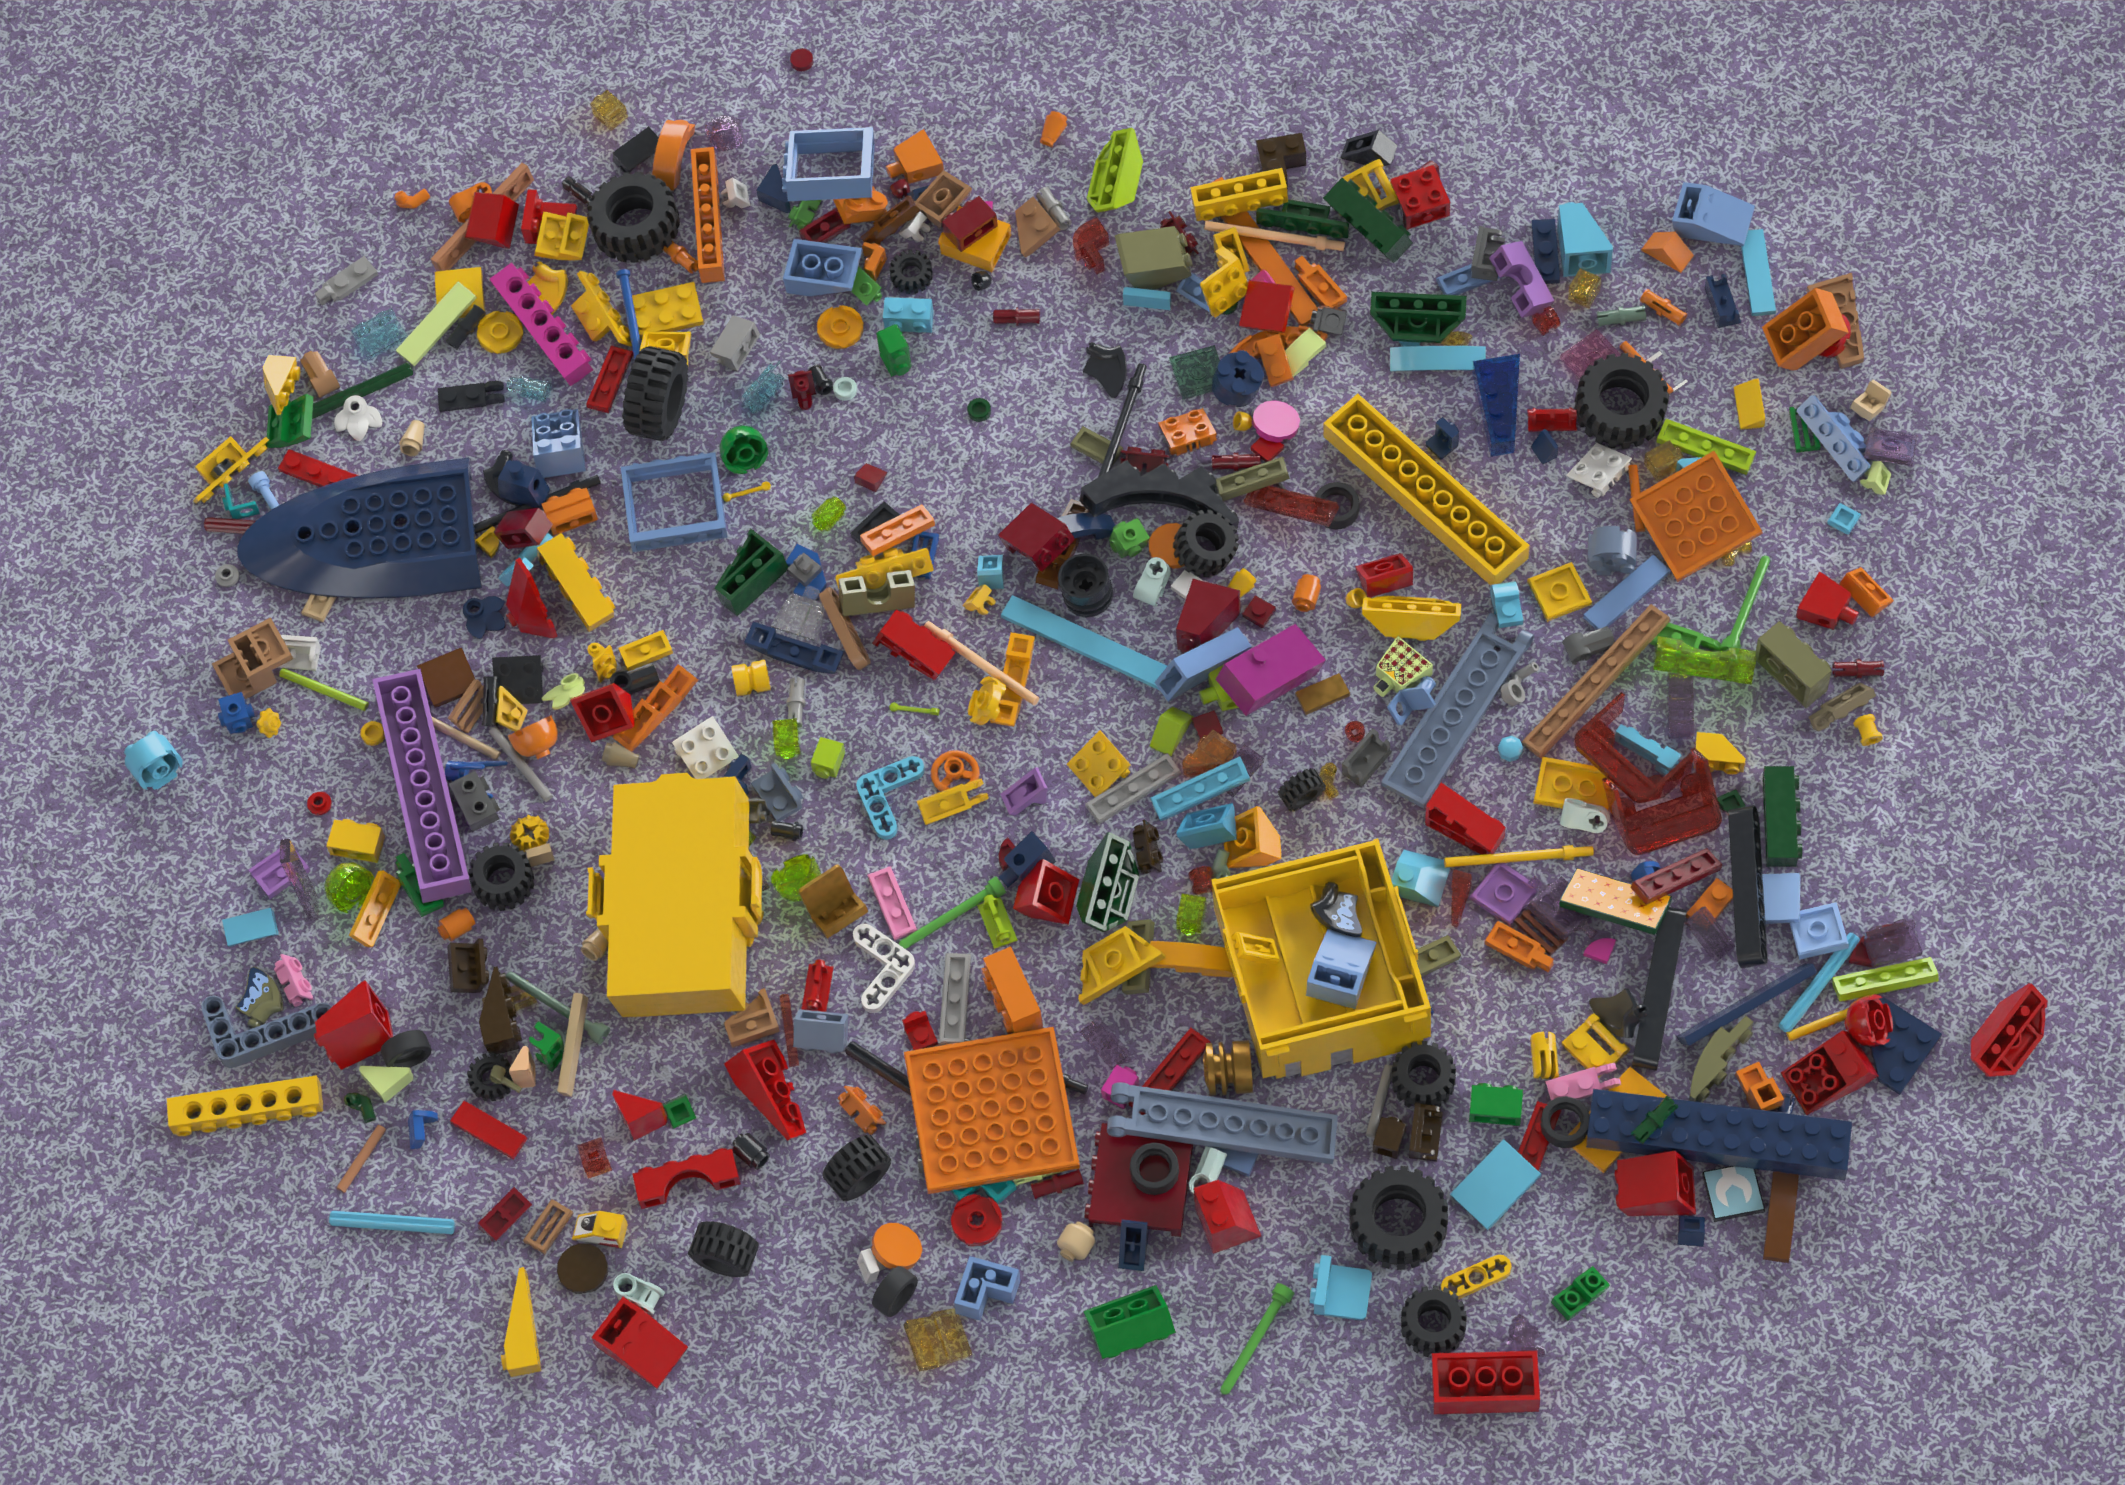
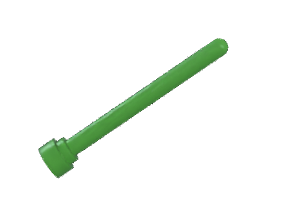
M1766 555L1760 558L1730 636L1723 639L1719 651L1722 654L1727 655V652L1730 651L1731 654L1729 656L1734 658L1739 654L1741 649L1740 635L1770 562V558Z
M996 876L987 881L988 884L984 886V890L902 939L899 945L907 949L982 903L987 895L999 898L1006 894L1002 883Z
M1281 1283L1275 1285L1271 1297L1273 1301L1220 1388L1222 1394L1227 1395L1230 1393L1281 1306H1285L1286 1303H1290L1295 1293Z

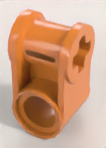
M485 182L477 183L462 192L454 194L449 199V205L460 223H465V220L469 219L474 192H479V189H481L482 193L492 194L489 184Z

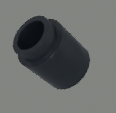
M750 1133L739 1134L732 1143L734 1146L732 1149L733 1153L750 1168L754 1167L758 1170L770 1158L767 1148Z

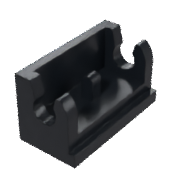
M648 126L613 152V162L624 173H630L635 167L655 154L659 137Z

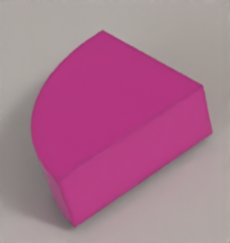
M1611 938L1598 939L1588 945L1583 956L1607 964L1616 940Z

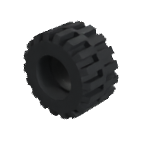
M1203 510L1198 511L1196 515L1194 513L1191 514L1174 537L1173 548L1176 549L1174 556L1175 558L1179 557V565H1185L1187 572L1193 571L1194 575L1198 577L1200 574H1203L1204 577H1209L1211 574L1215 576L1220 571H1223L1236 554L1239 546L1237 543L1239 540L1238 534H1234L1236 528L1234 525H1229L1230 520L1228 518L1224 520L1221 517L1222 514L1217 512L1214 515L1211 510H1207L1205 514ZM1196 536L1208 538L1214 544L1216 551L1203 549L1197 543Z
M503 842L502 846H499L498 843H493L491 848L488 845L483 847L484 852L480 853L478 851L475 854L476 860H471V869L468 871L469 880L477 899H480L484 906L488 903L489 908L495 910L496 906H498L500 911H505V906H509L511 910L515 908L514 904L516 902L522 905L524 903L523 897L529 898L531 895L530 889L534 888L533 879H535L526 854L522 850L519 851V848L515 845L510 848L509 843ZM500 868H510L515 871L513 877L504 884L496 885L488 882L490 875Z
M1416 1041L1411 1043V1048L1405 1046L1402 1048V1054L1397 1053L1395 1056V1062L1392 1065V1088L1394 1093L1397 1092V1099L1400 1102L1404 1099V1105L1408 1108L1411 1104L1415 1108V1102L1441 1107V1102L1446 1103L1449 1100V1095H1452L1454 1092L1456 1066L1453 1064V1057L1451 1054L1447 1056V1050L1444 1047L1438 1049L1437 1043L1433 1042L1431 1046L1427 1045L1428 1041H1422V1045H1418ZM1427 1066L1434 1069L1439 1077L1432 1084L1419 1085L1410 1079L1409 1073L1416 1067Z
M864 1135L850 1141L835 1153L824 1168L822 1176L841 1200L850 1201L873 1188L886 1174L892 1160L871 1135Z
M715 1221L700 1222L688 1255L698 1265L714 1273L729 1277L748 1276L759 1243L750 1234L734 1226Z
M1434 1285L1433 1290H1428L1427 1286L1422 1287V1292L1414 1291L1412 1298L1408 1297L1405 1301V1307H1402V1336L1406 1338L1408 1346H1413L1414 1352L1418 1354L1421 1350L1425 1357H1429V1353H1451V1349L1454 1348L1456 1350L1459 1347V1342L1463 1341L1465 1336L1467 1314L1464 1311V1304L1462 1301H1458L1457 1294L1453 1293L1450 1295L1449 1289L1445 1287L1443 1291L1438 1290L1439 1286ZM1435 1310L1447 1316L1449 1325L1442 1331L1429 1332L1420 1326L1418 1319L1423 1313Z

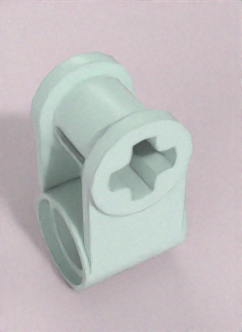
M1155 557L1147 562L1143 574L1135 587L1133 598L1157 607L1158 604L1156 602L1159 597L1163 596L1165 586L1171 575V569L1163 559ZM1161 567L1163 569L1162 573L1154 572V568Z
M1566 798L1564 800L1560 825L1571 829L1600 833L1606 829L1610 820V814L1603 806L1586 803L1578 799ZM1595 815L1600 816V824L1595 823Z
M628 1273L618 1275L613 1283L619 1300L625 1297L650 1316H653L655 1312L653 1309L659 1298L665 1294L660 1287ZM624 1284H631L633 1286L628 1292L620 1291V1287Z

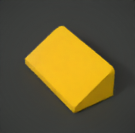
M1759 378L1734 386L1740 430L1764 427L1765 413Z

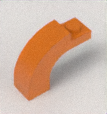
M667 120L665 122L655 151L652 175L656 179L659 178L664 181L666 186L673 191L680 183L681 163L685 146L695 131V124H689L685 120Z

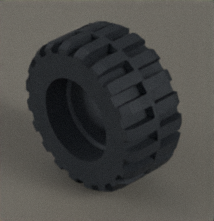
M629 172L622 173L623 176L610 178L608 183L604 182L599 186V191L594 192L591 197L592 201L588 203L587 220L598 248L606 253L608 257L612 259L617 257V260L621 262L630 260L631 263H638V260L641 259L647 261L651 259V256L655 254L658 256L663 253L662 249L664 246L668 248L672 244L671 239L676 238L680 226L679 212L672 192L664 181L659 178L656 179L654 175L648 173L645 176L643 172H635V174H630ZM634 209L651 210L650 215L636 225L621 226L616 224L617 220L628 211Z
M652 346L645 347L639 351L634 364H632L624 392L622 418L624 419L623 426L629 434L664 441L669 439L674 433L685 403L688 381L687 359L680 352Z
M1621 353L1618 357H1615V354H1609L1606 356V360L1599 358L1594 361V365H1589L1586 368L1578 384L1574 410L1577 411V421L1580 427H1586L1585 433L1589 437H1596L1595 442L1601 445L1603 442L1608 443L1610 448L1621 445L1622 449H1629L1630 444L1634 443L1635 447L1643 444L1644 438L1649 441L1654 437L1655 431H1659L1667 411L1669 393L1667 392V382L1662 380V373L1658 369L1653 370L1654 364L1646 361V363L1641 361L1642 357L1635 355L1632 358L1628 357V353ZM1610 388H1626L1640 397L1644 407L1634 414H1616L1603 405L1599 395Z
M1393 1166L1385 1167V1172L1380 1173L1379 1170L1371 1173L1370 1180L1364 1178L1360 1182V1189H1355L1349 1210L1351 1236L1354 1243H1358V1250L1362 1255L1367 1253L1369 1261L1375 1264L1379 1260L1382 1262V1267L1387 1269L1390 1268V1264L1397 1265V1270H1405L1406 1264H1411L1412 1268L1420 1266V1260L1422 1259L1425 1262L1429 1261L1432 1258L1433 1252H1438L1442 1247V1240H1445L1447 1234L1448 1204L1447 1200L1443 1198L1444 1192L1441 1187H1435V1180L1432 1177L1427 1176L1424 1178L1423 1171L1421 1170L1408 1171V1166H1401L1400 1170H1394ZM1405 1199L1420 1208L1423 1213V1223L1418 1230L1409 1235L1393 1236L1383 1232L1376 1225L1374 1220L1375 1211L1386 1201Z

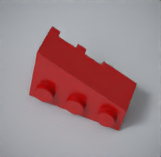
M896 609L872 644L876 647L879 644L886 646L892 650L890 655L895 658L898 655L902 656L910 662L909 666L936 680L956 652L952 650L949 643L935 638L927 627L919 626L913 622V618L908 613L900 612Z

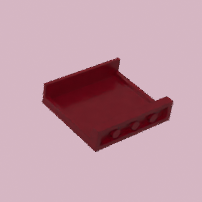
M1102 1123L1101 1131H1096L1095 1146L1098 1147V1154L1093 1155L1091 1170L1095 1171L1094 1179H1089L1088 1194L1092 1195L1091 1204L1086 1203L1084 1218L1089 1220V1227H1093L1094 1223L1121 1226L1122 1220L1148 1222V1229L1170 1231L1171 1236L1181 1237L1193 1144L1133 1135L1114 1137L1107 1133L1108 1123ZM1145 1144H1164L1171 1148L1177 1156L1179 1164L1178 1180L1173 1188L1166 1193L1158 1195L1146 1194L1139 1190L1132 1182L1130 1174L1131 1157L1137 1149ZM1155 1155L1145 1158L1139 1167L1140 1175L1149 1182L1162 1181L1168 1176L1170 1170L1167 1160Z

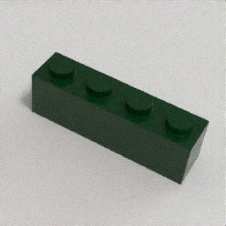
M1764 766L1762 782L1766 867H1796L1798 859H1802V844H1798L1797 836H1801V821H1797L1796 813H1800V798H1796L1795 790H1799V775H1795L1794 766Z

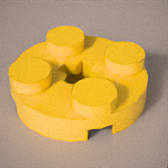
M990 676L980 681V684L983 686L979 691L974 690L968 706V715L972 716L969 720L978 725H984L989 720L994 721L998 717L1000 712L998 705L1006 690L1005 684Z

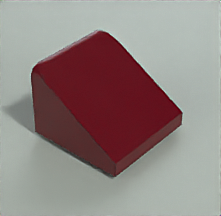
M866 463L856 472L854 480L856 484L877 492L887 472Z

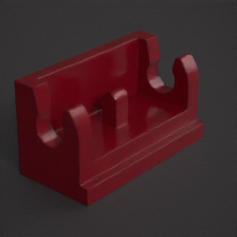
M513 1187L478 1222V1229L486 1233L490 1240L495 1242L532 1206V1203Z

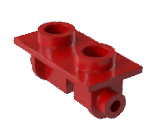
M1569 407V409H1527L1528 432H1537L1544 429L1547 431H1576L1577 411L1572 409V407Z
M817 959L814 964H809L801 1010L827 1012L834 966H826L824 960Z

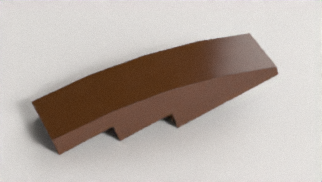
M1070 499L1062 516L1089 513L1080 501ZM1081 537L1075 538L1042 572L1039 570L1035 583L1058 590L1060 587L1058 581L1060 567L1068 558L1074 556Z
M1776 1171L1772 1173L1763 1260L1789 1263L1798 1191V1174Z

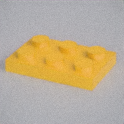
M694 282L632 295L640 339L643 338L644 331L673 332L704 325Z

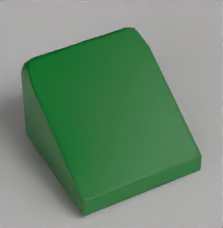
M685 1093L662 1103L673 1129L696 1119Z

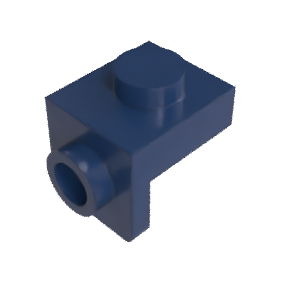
M1442 417L1435 424V435L1426 441L1425 446L1442 460L1458 447L1459 430L1454 423L1448 422Z
M741 753L737 759H733L730 762L724 777H736L746 795L749 794L747 785L741 780L751 769L749 758Z

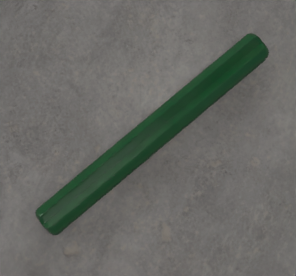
M404 363L313 403L312 419L343 406L346 399L351 396L364 397L412 376L413 370L410 364Z

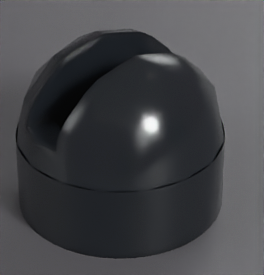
M978 271L972 274L971 283L975 290H984L991 285L992 277L986 271Z

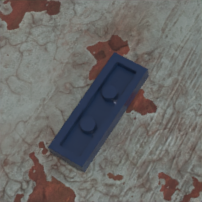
M1555 219L1532 220L1534 264L1545 284H1559L1560 275Z

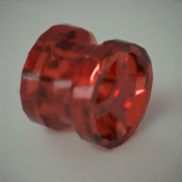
M1551 306L1544 308L1542 313L1532 315L1534 326L1543 336L1549 333L1550 329H1556L1561 326L1560 319Z
M1197 867L1188 873L1189 880L1193 882L1191 887L1193 894L1200 895L1212 892L1211 879L1213 869L1211 867Z

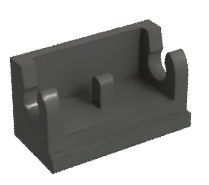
M1479 226L1471 265V278L1490 281L1498 280L1496 268L1491 263L1489 257L1501 245L1505 244V238L1499 237L1503 233L1501 230Z
M1373 728L1342 763V774L1361 788L1392 753L1390 742L1387 739L1384 742L1381 741L1378 737V731Z

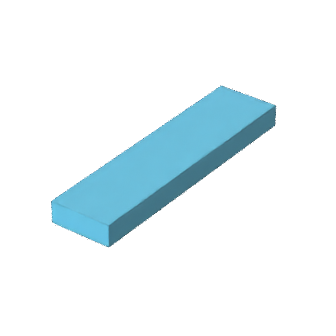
M1763 229L1748 230L1744 246H1741L1751 315L1776 314L1764 231Z
M1237 757L1150 799L1160 821L1242 785L1251 779L1241 757Z

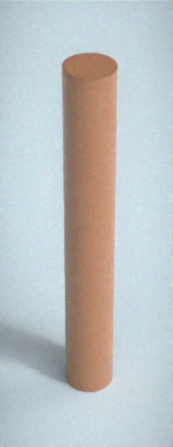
M377 1125L336 1189L343 1193L346 1192L385 1133L386 1129Z

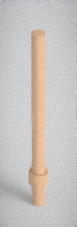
M1205 221L1204 230L1222 232L1236 227L1238 235L1312 246L1316 250L1323 251L1325 249L1344 251L1345 242L1329 240L1327 237L1319 235L1316 238Z
M930 621L925 623L924 626L939 641L944 640L949 643L954 651L1005 684L1006 687L1032 705L1038 703V696L954 639L953 634L946 629L941 630Z

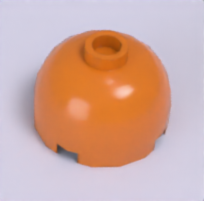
M550 715L508 735V739L515 751L525 757L536 756L537 759H540L550 754L549 748L555 745L558 738V730Z

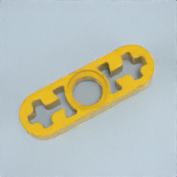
M1504 1255L1490 1257L1444 1278L1441 1283V1291H1443L1444 1287L1448 1289L1449 1283H1452L1454 1286L1461 1284V1277H1464V1282L1468 1289H1465L1464 1284L1457 1288V1293L1455 1294L1458 1295L1459 1300L1506 1279L1511 1273V1262ZM1496 1262H1499L1500 1265H1506L1503 1273L1495 1270L1491 1272L1490 1276L1492 1278L1488 1279V1273L1484 1267L1487 1266L1488 1271L1495 1268ZM1473 1272H1479L1484 1280L1480 1284H1473L1469 1281V1275Z

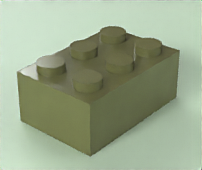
M1778 621L1758 638L1754 659L1805 708H1808L1828 691L1832 672L1830 665L1824 659H1819L1813 653V649L1808 643L1799 640L1790 626H1785L1781 621Z

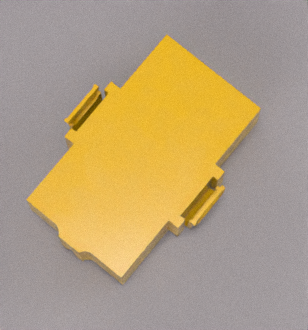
M688 773L661 774L653 782L613 785L611 854L599 855V867L604 873V879L600 873H595L593 867L588 868V908L586 911V915L589 918L596 919L597 927L608 941L607 998L622 1017L745 1011L747 938L758 937V926L756 923L761 921L762 869L758 858L753 857L749 851V799L736 777L695 779Z

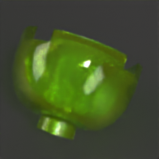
M808 854L797 855L783 862L785 867L780 871L776 868L771 876V883L775 890L788 901H802L799 889L821 875L816 859L813 856L810 858Z
M354 862L341 863L328 874L324 884L325 895L335 908L341 912L349 913L347 910H351L358 902L357 909L363 905L371 888L372 880L374 881V876L368 869Z

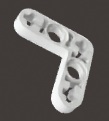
M860 924L853 931L855 944L886 965L865 990L861 998L863 1008L867 1012L877 1013L883 1009L913 972L915 960L909 951L871 925ZM868 931L869 938L874 941L873 946L871 941L866 938L861 941L859 933L865 934ZM881 945L891 947V951L887 955H880L877 949ZM895 953L902 961L907 958L909 966L903 965L900 968L899 961L894 958ZM886 977L895 979L894 986L890 988L883 987L881 982ZM878 987V989L882 992L877 997L878 1004L876 1005L875 1003H872L871 1005H869L868 998H875V996L878 994V991L875 988Z

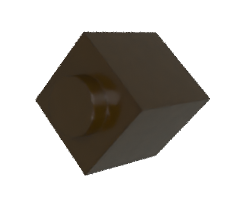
M1381 1117L1373 1141L1372 1152L1397 1159L1406 1133V1123H1402V1120L1396 1117Z

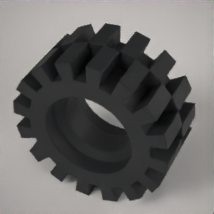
M908 249V254L901 251V257L896 254L894 256L895 261L891 260L890 276L893 286L895 288L898 287L900 292L906 290V294H910L911 290H914V294L918 293V289L924 291L925 285L929 286L931 284L930 280L933 278L931 261L929 258L927 259V255L925 253L921 255L919 250H916L914 254L912 249ZM908 266H915L920 269L919 275L912 278L903 276L902 272Z
M1305 769L1302 773L1300 771L1296 776H1291L1289 781H1285L1284 785L1279 788L1278 795L1289 811H1297L1298 808L1301 809L1305 805L1310 804V802L1316 801L1317 797L1321 796L1322 792L1325 791L1326 785L1315 769Z
M486 1053L482 1054L483 1059L480 1060L477 1057L474 1059L476 1063H471L469 1066L471 1071H467L468 1083L478 1098L482 1097L484 1101L488 1099L496 1101V1098L499 1097L501 1100L504 1098L503 1094L511 1092L510 1088L502 1083L491 1086L485 1085L482 1082V1076L486 1071L493 1069L494 1065H498L506 1069L504 1077L513 1082L509 1073L511 1065L500 1054L498 1057H496L495 1053H490V1057H487Z

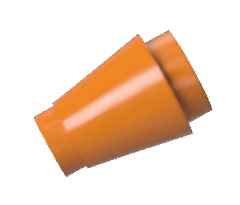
M1051 111L1049 115H1046L1040 140L1041 144L1053 147L1067 127V117L1056 111Z

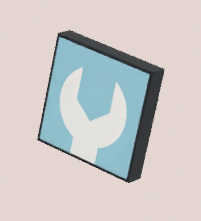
M1728 1166L1702 1171L1714 1222L1765 1212L1755 1169Z

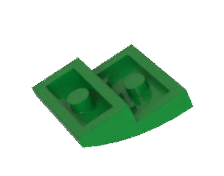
M304 394L293 401H288V405L284 406L281 415L276 414L272 404L269 406L266 436L269 441L266 443L267 448L292 446L311 438L313 396Z

